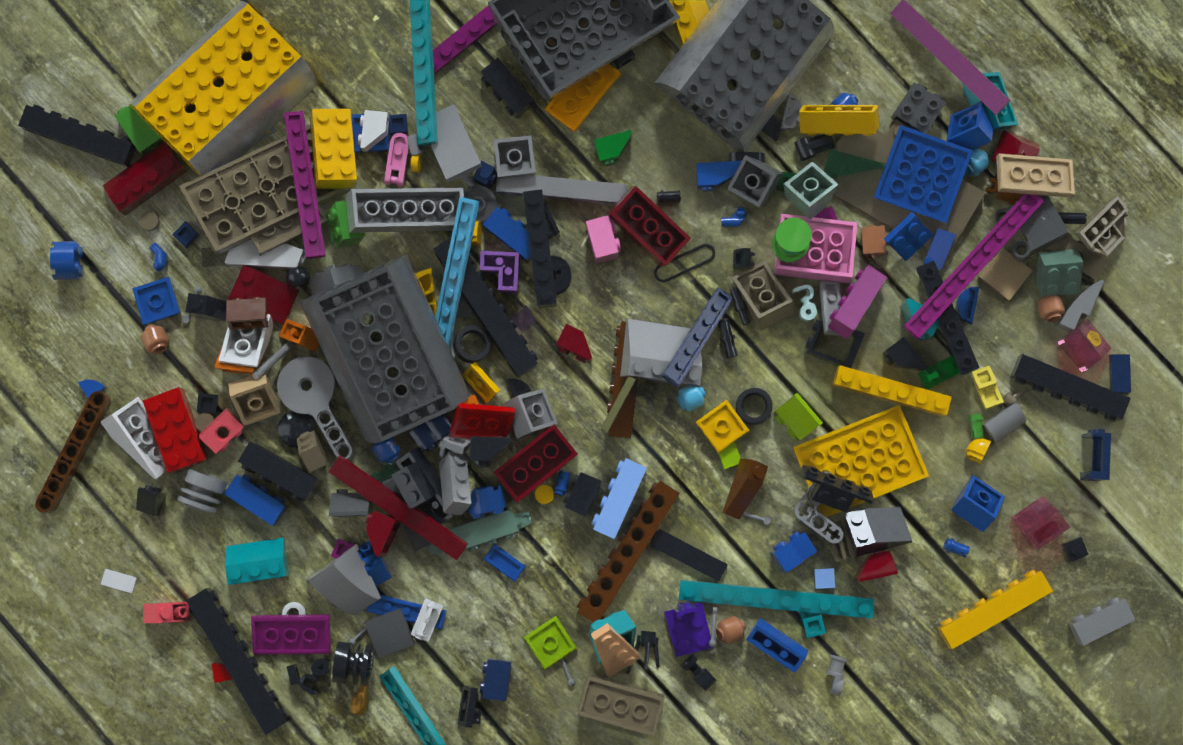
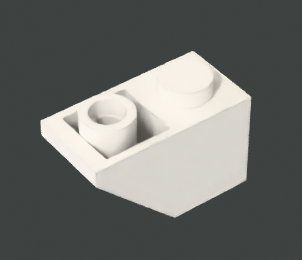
M365 110L364 116L361 115L360 127H363L362 134L358 136V145L363 152H367L388 135L390 118L388 112Z

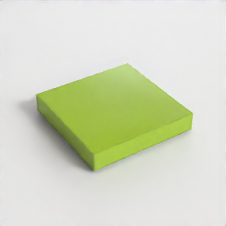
M557 616L524 637L545 670L577 649Z

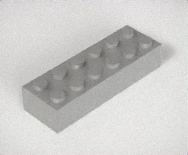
M463 188L351 189L346 194L349 233L453 231L459 198L464 197Z

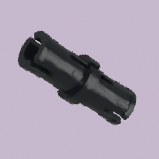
M729 319L720 320L718 322L721 335L720 342L723 343L726 359L736 357L738 353L734 342L735 335L732 334Z

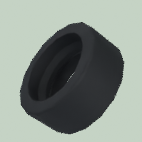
M474 325L466 326L460 330L453 342L455 354L460 360L467 363L479 362L487 356L491 347L488 333L481 327ZM470 333L478 335L483 342L481 352L473 356L466 354L461 347L462 338Z
M760 388L745 390L736 401V412L742 421L747 424L757 425L763 423L770 416L773 408L770 395ZM751 395H758L765 402L764 413L756 418L748 416L743 410L744 400Z

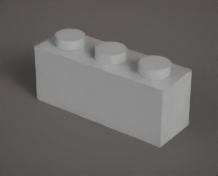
M448 451L439 462L444 513L462 515L471 505L467 455Z
M1114 597L1106 601L1107 605L1103 607L1098 605L1089 610L1090 613L1084 616L1079 614L1073 617V621L1068 623L1078 645L1084 646L1135 621L1136 619L1126 600Z

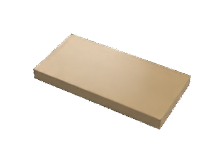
M998 154L996 156L998 192L1070 198L1075 196L1073 160Z

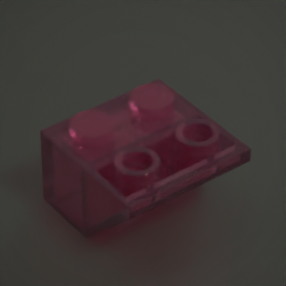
M1041 496L1011 517L1033 550H1039L1070 528L1060 512L1044 496Z

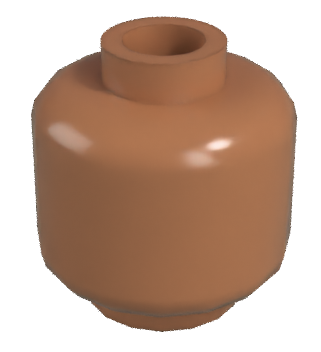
M1058 295L1042 297L1037 302L1041 319L1047 320L1048 323L1059 321L1065 313L1062 299Z
M147 326L141 335V340L146 350L153 354H160L166 351L170 342L164 328L161 326Z
M730 616L717 624L716 634L721 642L732 644L744 637L746 626L742 619L739 620L736 616Z

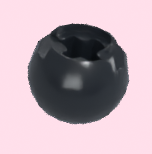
M303 266L299 269L295 267L289 270L286 275L287 283L294 289L298 286L301 288L309 284L308 280L311 279L309 271Z

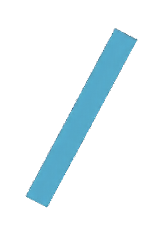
M464 197L459 198L435 316L449 348L480 201Z

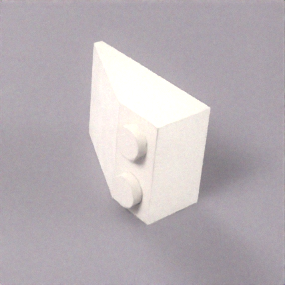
M268 314L267 328L229 330L228 327L219 362L257 368L268 346L274 326L271 315Z

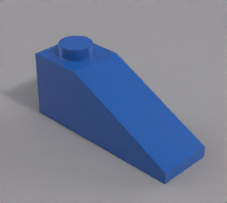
M742 161L697 163V189H702L703 192L713 191V188H717L732 180Z

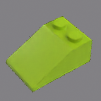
M798 393L774 411L776 414L774 418L781 426L784 424L788 428L787 433L793 440H802L823 423Z

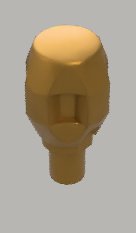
M360 684V688L353 695L350 704L351 714L363 716L367 711L369 704L368 684L367 686H361Z

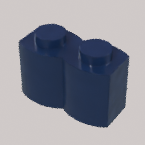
M442 414L420 424L409 433L422 452L427 450L429 453L438 447L436 443L449 434L452 424L445 414Z

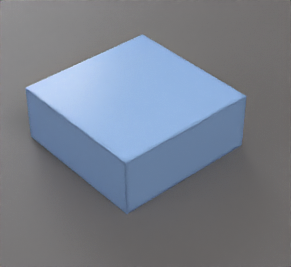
M834 568L814 569L815 589L835 588Z

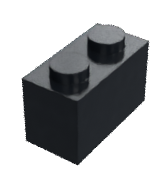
M417 462L391 475L409 509L435 496Z

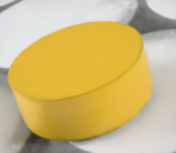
M412 155L411 171L420 173L422 169V155Z
M541 485L535 491V498L541 504H548L554 498V491L548 485Z

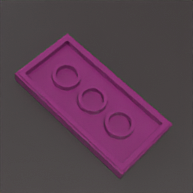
M252 615L253 654H331L330 615Z

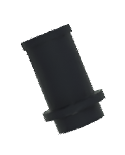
M660 190V192H657V203H661V205L672 202L680 203V190L665 192Z

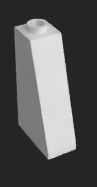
M249 240L229 250L224 263L230 267H243L245 265L250 268L291 270L295 267L299 269L300 266H303L306 257L303 249L286 243L260 256L252 240Z

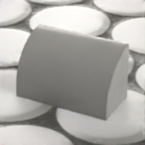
M1015 402L982 425L989 438L996 444L1026 423V418L1019 405Z

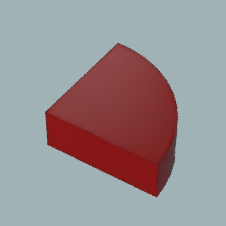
M211 664L214 683L233 680L223 664Z

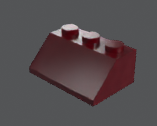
M374 511L367 516L365 524H367L366 531L375 555L383 557L387 555L401 522L383 512Z

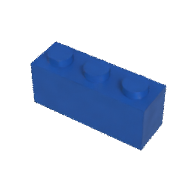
M497 207L483 223V227L512 251L519 252L520 257L528 263L531 260L528 231L525 229L526 225L520 220L514 221L511 218V213L503 208L501 210Z
M237 474L224 494L270 525L275 526L288 507L284 504L285 500L278 495L274 497L268 493L269 489L259 484V486L253 484V479L248 475L243 474L241 476Z
M762 618L758 619L746 639L794 673H796L806 659L809 651Z

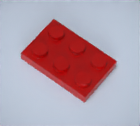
M459 403L449 431L450 437L471 439V436L507 437L516 413L515 408Z

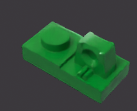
M950 356L917 373L924 388L928 390L960 372L955 360Z

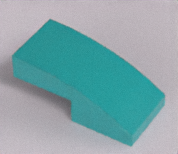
M800 612L807 638L826 634L820 613Z

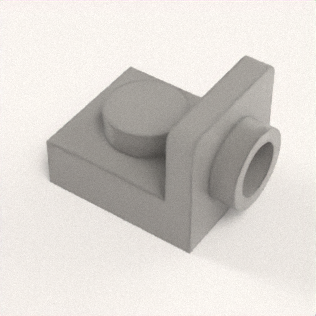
M448 434L440 441L439 449L441 450L439 456L444 457L450 450L456 454H464L470 448L471 440L452 438Z

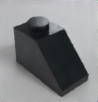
M902 337L883 352L885 355L883 357L888 365H893L894 368L923 371L927 368V365L905 337Z

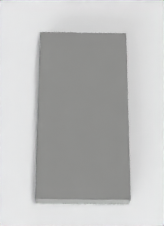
M453 104L436 112L438 143L431 144V147L446 181L450 182L482 167L455 105Z

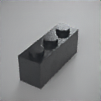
M496 58L480 71L482 76L480 80L487 88L489 86L494 91L492 93L498 102L502 100L506 105L504 108L510 116L514 115L518 119L534 106L532 97L499 58Z

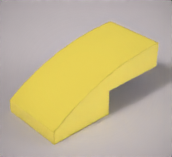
M990 365L971 372L985 411L1002 405L1004 401L997 388V381Z

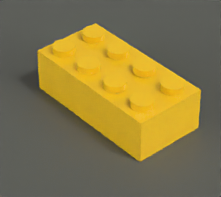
M312 109L310 127L316 189L354 188L357 174L351 110Z

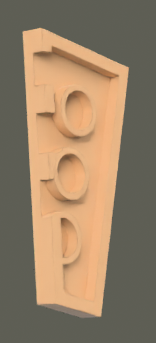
M608 623L591 633L608 678L625 667L633 665L636 660L641 658L638 651Z

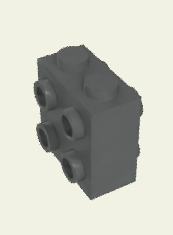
M914 82L891 118L926 134L946 102L943 101L940 95L927 91L923 84H916Z

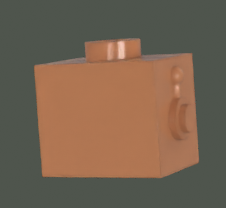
M869 225V227H861L863 257L870 256L871 258H876L879 255H886V246L890 245L884 240L888 235H885V226Z

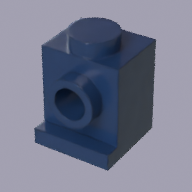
M481 161L482 167L476 170L473 180L491 190L498 176L496 169Z

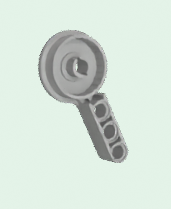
M299 357L290 361L282 369L278 377L277 390L281 401L287 408L296 413L312 415L336 457L338 458L341 455L340 453L343 448L348 447L349 454L344 458L351 461L355 456L354 448L329 406L335 392V378L331 369L323 361L314 357ZM305 381L312 383V387L308 391H304L303 388ZM329 414L331 417L330 422L323 424V416ZM334 431H339V439L335 441L332 440V433Z

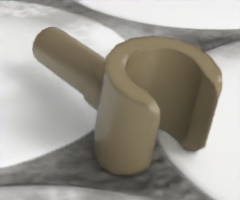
M1024 387L1014 395L1008 392L1002 399L1009 406L1019 396L1027 392L1028 389Z

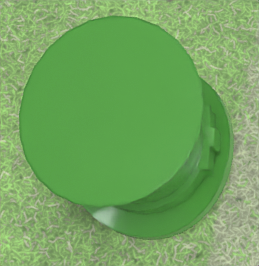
M795 217L788 218L780 223L772 240L773 252L779 260L792 263L805 256L812 238L809 225L804 220Z

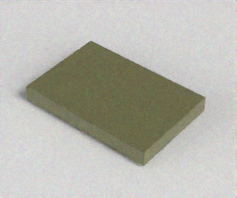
M630 376L627 378L601 427V431L608 434L635 383V379Z

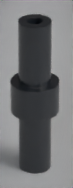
M737 287L731 289L730 292L735 303L734 308L739 313L743 326L750 324L745 310L747 307L745 302L741 300Z

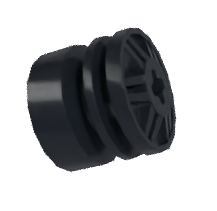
M339 641L334 655L332 681L346 684L349 676L352 675L353 685H357L359 677H361V686H367L373 670V646L366 645L363 653V644H359L356 652H353L352 643Z

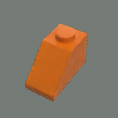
M286 319L279 337L316 352L320 345L313 330L305 325Z

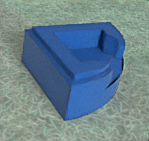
M90 379L78 383L88 398L93 392H101L106 388L102 383Z

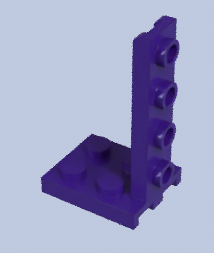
M685 602L678 604L676 609L664 611L676 657L714 648L709 645L711 635L702 602L696 604Z

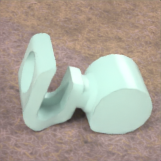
M803 285L794 288L790 295L806 290V295L800 299V303L803 305L799 309L798 314L801 320L808 322L815 318L817 309L814 303L809 302L814 295V289L810 285Z

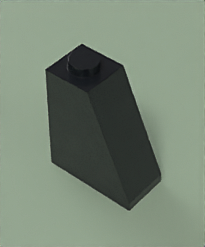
M188 293L185 312L199 319L226 322V301L206 295Z

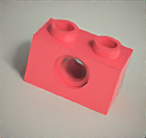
M226 408L199 434V438L215 454L218 451L223 452L229 446L228 442L233 437L236 439L242 434L244 425ZM220 428H226L228 433L225 436H219L217 431Z

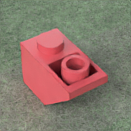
M187 602L143 604L144 623L190 621V607Z

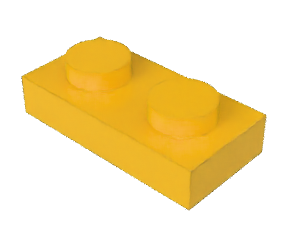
M476 362L471 364L462 374L463 378L486 403L490 402L500 391Z

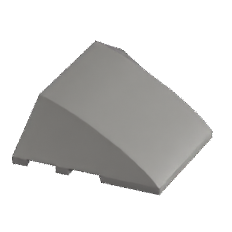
M357 544L306 578L326 599L341 610L352 615H356L381 598L372 577L368 576L364 567L366 565L365 561H361L357 552L359 550Z

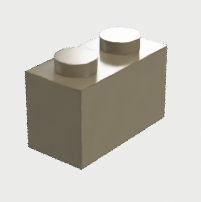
M315 431L301 434L297 438L299 455L309 473L327 465L325 450Z

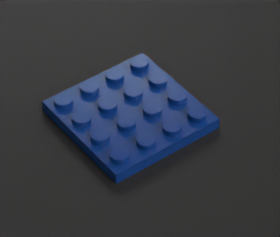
M900 125L873 198L947 223L973 150Z

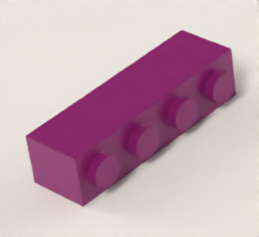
M867 265L864 271L860 269L854 277L857 280L856 283L852 282L846 290L849 294L847 297L843 295L837 304L840 306L839 310L834 309L829 319L832 321L828 327L845 339H848L887 276L870 265Z

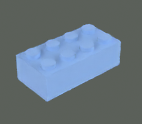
M625 458L624 462L620 460L615 471L619 474L616 479L612 478L607 488L610 490L609 496L603 497L599 506L603 509L600 515H595L591 525H594L593 530L615 539L647 467Z

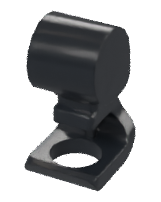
M692 653L680 666L685 671L689 669L695 675L693 679L707 691L717 680L706 668L702 669L697 664L698 658Z
M325 658L315 660L311 666L312 674H305L300 678V687L312 695L319 693V690H315L306 683L309 680L318 682L319 676L328 674L331 670L330 661Z

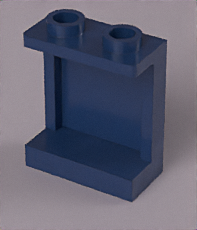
M1105 429L1088 430V433L1082 434V438L1093 440L1092 471L1080 472V480H1110L1111 433H1105Z

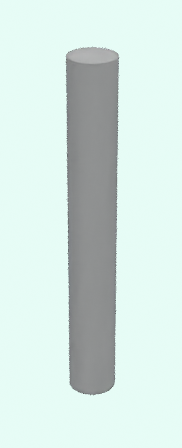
M288 341L252 374V377L258 380L290 351L294 344Z

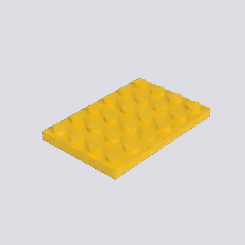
M900 405L792 447L800 468L803 465L812 466L821 472H830L837 478L847 479L853 484L866 486L872 491L873 498L929 476ZM805 479L809 488L813 482ZM855 498L849 508L865 501ZM822 503L817 507L818 512L825 517L841 512Z

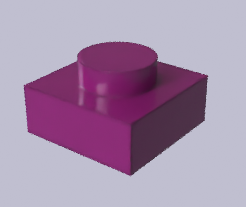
M338 538L331 557L337 559L345 551L353 547L354 544Z

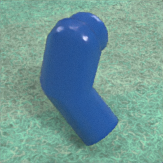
M738 207L732 217H722L721 226H740L747 217L746 209Z
M155 242L149 247V250L155 255L153 268L156 271H161L166 267L168 256Z

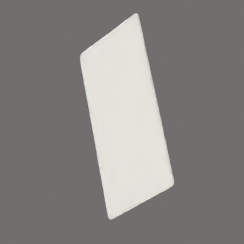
M105 569L101 585L132 593L136 577Z

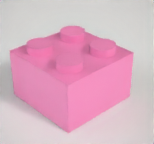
M608 215L586 221V230L596 264L617 259L618 253L621 252L619 239L614 238V234H616L614 221L609 220Z

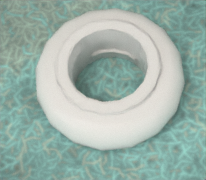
M290 602L282 610V615H289L288 613L292 608H296L299 611V615H306L305 608L298 602Z

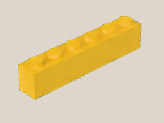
M841 365L837 367L832 383L834 387L941 417L947 416L952 399L948 395Z
M1030 570L1024 574L1025 578L1020 581L1015 579L1009 582L1006 589H997L990 594L992 597L986 600L982 598L974 603L975 606L969 610L964 608L957 612V617L953 619L949 617L940 622L941 626L937 629L948 648H956L1053 592L1042 571Z

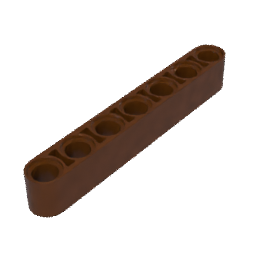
M95 391L88 398L36 499L35 507L39 512L52 513L58 508L101 421L110 407L111 398L108 394ZM99 396H103L104 401L101 405L97 404V398ZM94 413L95 419L90 423L88 415ZM84 430L86 437L80 440L79 433ZM75 447L77 454L71 457L70 450ZM66 464L68 472L63 475L61 468ZM55 482H58L59 489L54 492L52 486ZM46 499L50 501L48 509H45L43 506Z

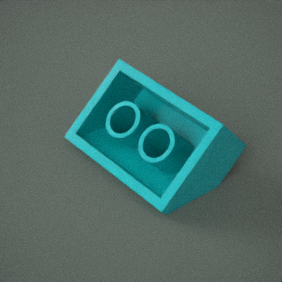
M1000 72L982 73L1008 97ZM962 83L963 92L968 99L969 105L980 102L981 100ZM1011 102L998 115L986 106L993 125V133L1019 125Z
M278 538L226 546L225 570L227 585L289 576L285 539Z

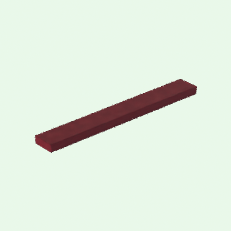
M341 455L329 470L330 474L455 560H458L469 544L418 508L413 507L409 509L405 499Z

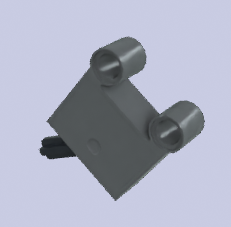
M1038 195L1044 202L1019 228L1026 242L1018 241L1014 244L1013 256L1015 260L1025 262L1031 255L1065 239L1069 233L1065 224H1086V213L1057 212L1049 196ZM1014 205L997 210L995 213V223L997 224L999 217L1005 215ZM1019 248H1025L1027 253L1019 255L1016 251Z

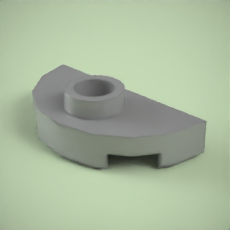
M791 93L787 96L780 127L781 130L787 131L799 124V111L802 105L797 97Z

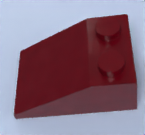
M243 265L228 300L235 298L252 299L253 297L266 298L268 314L271 315L273 321L284 325L299 290Z

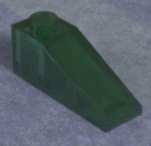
M829 149L823 171L829 177L837 179L838 176L844 177L883 169L886 163Z

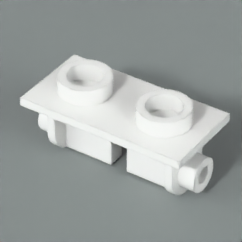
M425 598L410 635L429 642L444 605Z

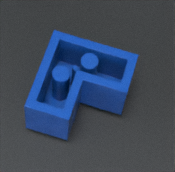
M797 531L789 536L790 540L788 542L781 541L772 547L774 550L770 553L782 572L787 573L817 552L805 532L800 533Z

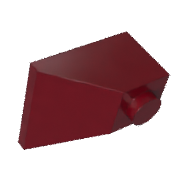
M1003 129L992 162L997 163L996 156L998 154L1037 157L1040 151L1039 144Z
M882 550L868 554L853 577L854 581L862 582L898 574L891 552Z

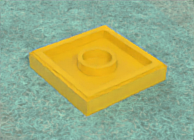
M725 400L695 422L717 453L750 431L728 400Z

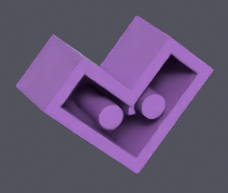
M481 251L480 272L499 274V293L518 294L519 252Z

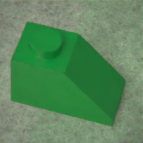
M631 130L594 139L600 165L610 166L619 160L632 137Z

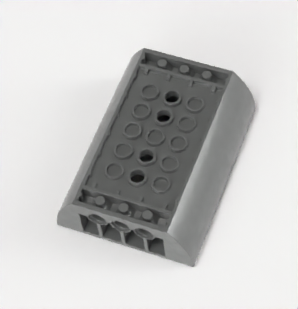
M406 254L299 302L367 443L382 442L455 409L459 403H463L469 397L470 391ZM364 314H371L374 321L371 324H366L363 322L362 317ZM375 331L380 332L382 335V339L379 342H374L370 337ZM390 367L398 369L399 374L396 377L388 375L387 370ZM398 385H404L407 388V392L399 395L395 389Z

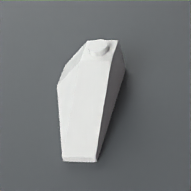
M139 397L101 421V424L111 438L154 479H157L167 471L144 404Z

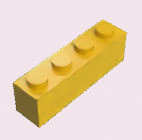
M803 105L799 111L800 133H806L809 136L816 134H825L827 136L844 134L846 136L863 134L864 136H871L876 134L879 128L878 105Z

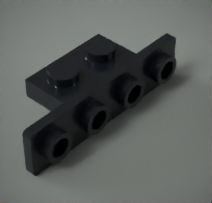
M803 465L801 468L804 479L817 483L811 494V500L843 512H847L855 498L870 504L874 502L872 491L866 486L853 484L847 479L837 478L831 473L821 472L812 466Z

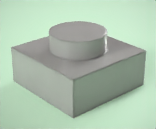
M417 133L407 136L408 148L411 150L412 155L426 151V146L417 144Z

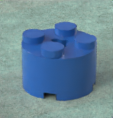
M77 241L52 242L51 244L54 248H50V267L55 269V274H52L53 280H74L83 277V265H80V258H83V248L80 247Z
M498 484V488H495L494 485H488L473 489L470 494L471 505L467 509L468 514L472 515L473 519L484 517L486 512H492V515L502 513L504 508L507 507L502 484Z

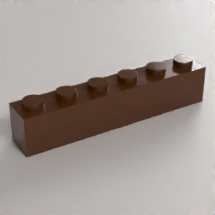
M621 321V326H617L616 329L619 345L614 347V356H617V363L612 364L611 375H615L614 383L610 382L609 394H613L612 402L608 401L607 413L610 412L628 378L620 376L626 322ZM633 378L635 383L611 426L608 437L631 439L638 383L636 378Z

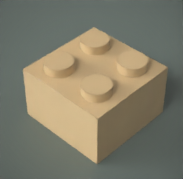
M266 372L258 380L254 379L251 375L228 384L230 398L244 426L281 413L279 400Z

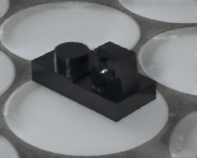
M463 685L458 725L472 728V724H480L482 712L474 710L479 698L478 688Z

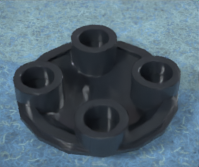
M289 411L282 416L278 423L279 438L284 444L294 448H298L297 438L301 434L316 431L315 420L310 414Z

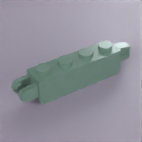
M507 510L449 530L469 543L465 549L468 548L470 552L479 549V545L486 542L487 545L498 543V538L504 536L506 540L516 537V532L531 524L532 520L529 512L514 514ZM433 544L428 546V551L432 555L444 552Z

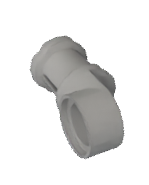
M831 654L830 668L826 671V674L834 676L830 694L840 696L844 683L842 672L844 664L848 659Z

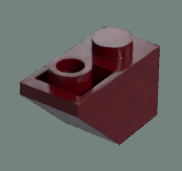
M565 324L556 343V346L559 347L558 351L566 355L572 353L576 355L575 359L582 363H586V361L591 363L592 355L584 332Z

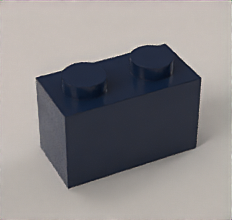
M488 658V661L484 662L482 674H486L485 682L481 681L480 693H483L482 698L499 701L507 700L512 661Z

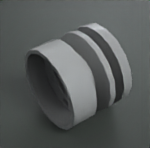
M188 469L185 481L192 485L191 489L181 488V491L187 493L188 497L179 495L177 500L192 509L216 513L217 508L211 506L210 503L220 504V501L213 497L214 493L223 494L228 482L193 469Z

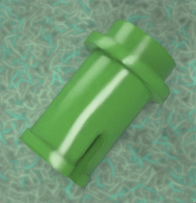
M981 414L969 415L970 419L968 421L971 424L972 438L984 437L983 417H981Z

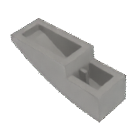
M1097 281L1077 295L1067 306L1065 313L1056 326L1068 332L1075 330L1079 318H1086L1090 315L1104 281Z

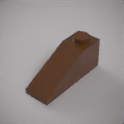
M740 458L723 509L724 514L736 519L741 518L763 484L768 469L767 465L752 459Z

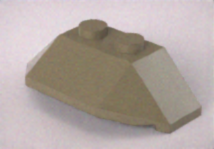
M1117 195L1087 217L1086 224H1080L1074 230V233L1087 249L1105 258L1125 238L1127 228L1126 217L1129 210Z

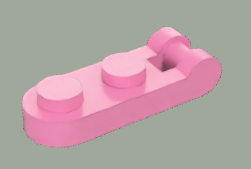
M403 133L394 134L390 140L384 178L385 185L397 184L399 187H404L409 148L407 144L408 138ZM392 171L399 172L398 177L392 176Z

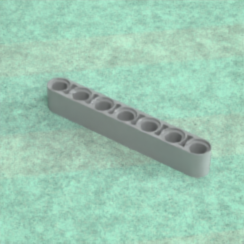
M535 175L501 178L497 176L496 193L523 196L524 191L542 189L544 199L615 205L628 191V185Z

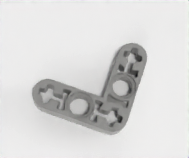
M813 482L795 506L794 515L828 542L839 543L843 539L842 529L818 512L816 508L820 503L811 501L809 498V493L815 489L816 483ZM804 499H806L808 503L814 505L813 508H811V506H808V508L806 509V512L808 513L807 516H799L800 511L798 510V508H803L807 504L803 502ZM817 517L822 518L824 521V525L820 529L815 528L813 525V521ZM828 523L831 525L828 529L838 531V539L834 538L832 540L830 538L831 534L827 531L825 535L822 533L827 528Z

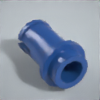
M559 470L556 486L553 487L555 494L565 496V493L568 492L566 489L571 473Z
M947 538L943 549L947 553L952 552L966 558L970 546L958 543L953 538Z

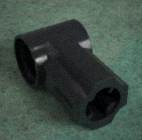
M825 134L813 138L805 137L794 142L800 161L808 160L818 153L835 148L833 137Z

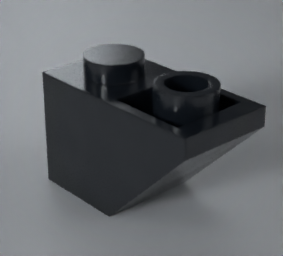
M146 485L145 488L139 487L136 510L153 516H159L166 494L161 493L162 489L149 485Z

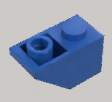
M370 541L358 547L361 561H365L366 565L364 567L368 576L372 577L375 586L392 578L384 558L375 555Z

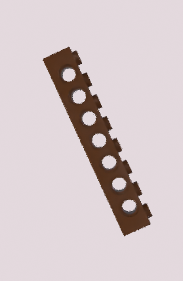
M659 481L658 484L653 483L648 491L651 493L649 499H643L638 507L641 510L639 515H633L628 523L631 526L627 533L623 531L618 539L620 545L617 550L615 548L611 550L607 557L610 559L607 566L603 564L597 574L600 577L597 582H591L587 589L590 593L586 599L582 597L576 606L579 608L577 613L593 623L596 620H601L679 495L678 491L662 481ZM653 498H662V507H654L652 504ZM649 513L652 515L653 521L651 524L643 523V514ZM636 529L640 530L643 534L642 539L639 541H635L631 536L632 532ZM624 546L632 548L633 552L630 557H624L621 554ZM615 562L622 565V571L618 574L611 571V565ZM603 579H609L612 582V587L609 590L601 588L600 584ZM594 595L599 596L602 600L601 604L597 607L592 606L590 603V599Z

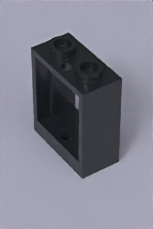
M822 317L819 320L816 319L812 330L815 331L813 337H809L805 348H807L806 354L835 366L841 365L852 368L865 333L858 330L853 331L850 335L853 337V340L843 362L813 350L823 327Z

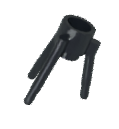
M641 631V635H637L634 648L638 651L640 643L641 647H645L644 671L648 669L649 650L653 648V645L656 667L659 668L660 659L656 632ZM633 665L628 666L626 671L627 674L630 673Z

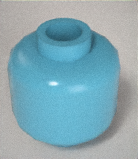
M973 149L965 175L976 177L988 167L989 160L985 151Z
M688 385L678 391L676 399L682 410L686 409L692 412L704 405L706 393L701 386Z

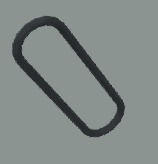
M707 243L701 244L674 257L670 262L704 246L710 247L713 251L709 259L664 280L657 276V270L660 268L658 265L654 270V276L660 282L670 281L711 261L715 257V248Z

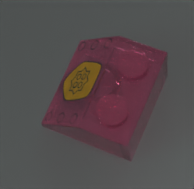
M1088 318L1075 327V330L1069 332L1057 342L1081 372L1092 367L1111 349V346Z

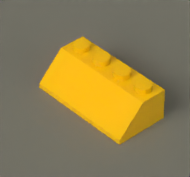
M669 0L680 16V19L674 23L681 47L709 12L706 0Z

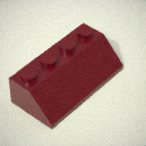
M164 141L106 182L103 187L118 211L126 216L187 171Z

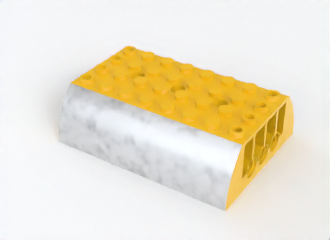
M241 1L129 103V106L154 131L156 130L157 134L199 176H202L240 158L284 117L285 112L292 110L319 82L302 56L248 3ZM245 53H251L252 59L244 61L242 56ZM221 78L224 80L223 86H214L216 79ZM190 104L196 106V110L193 113L185 111L186 107Z

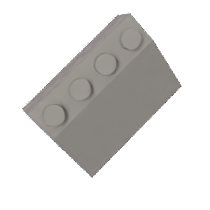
M626 319L620 376L669 383L661 376L691 328ZM701 352L680 385L700 386L702 374Z

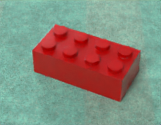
M177 387L142 400L168 473L174 474L209 461L203 441L199 438L200 433L196 428L195 419L183 388Z

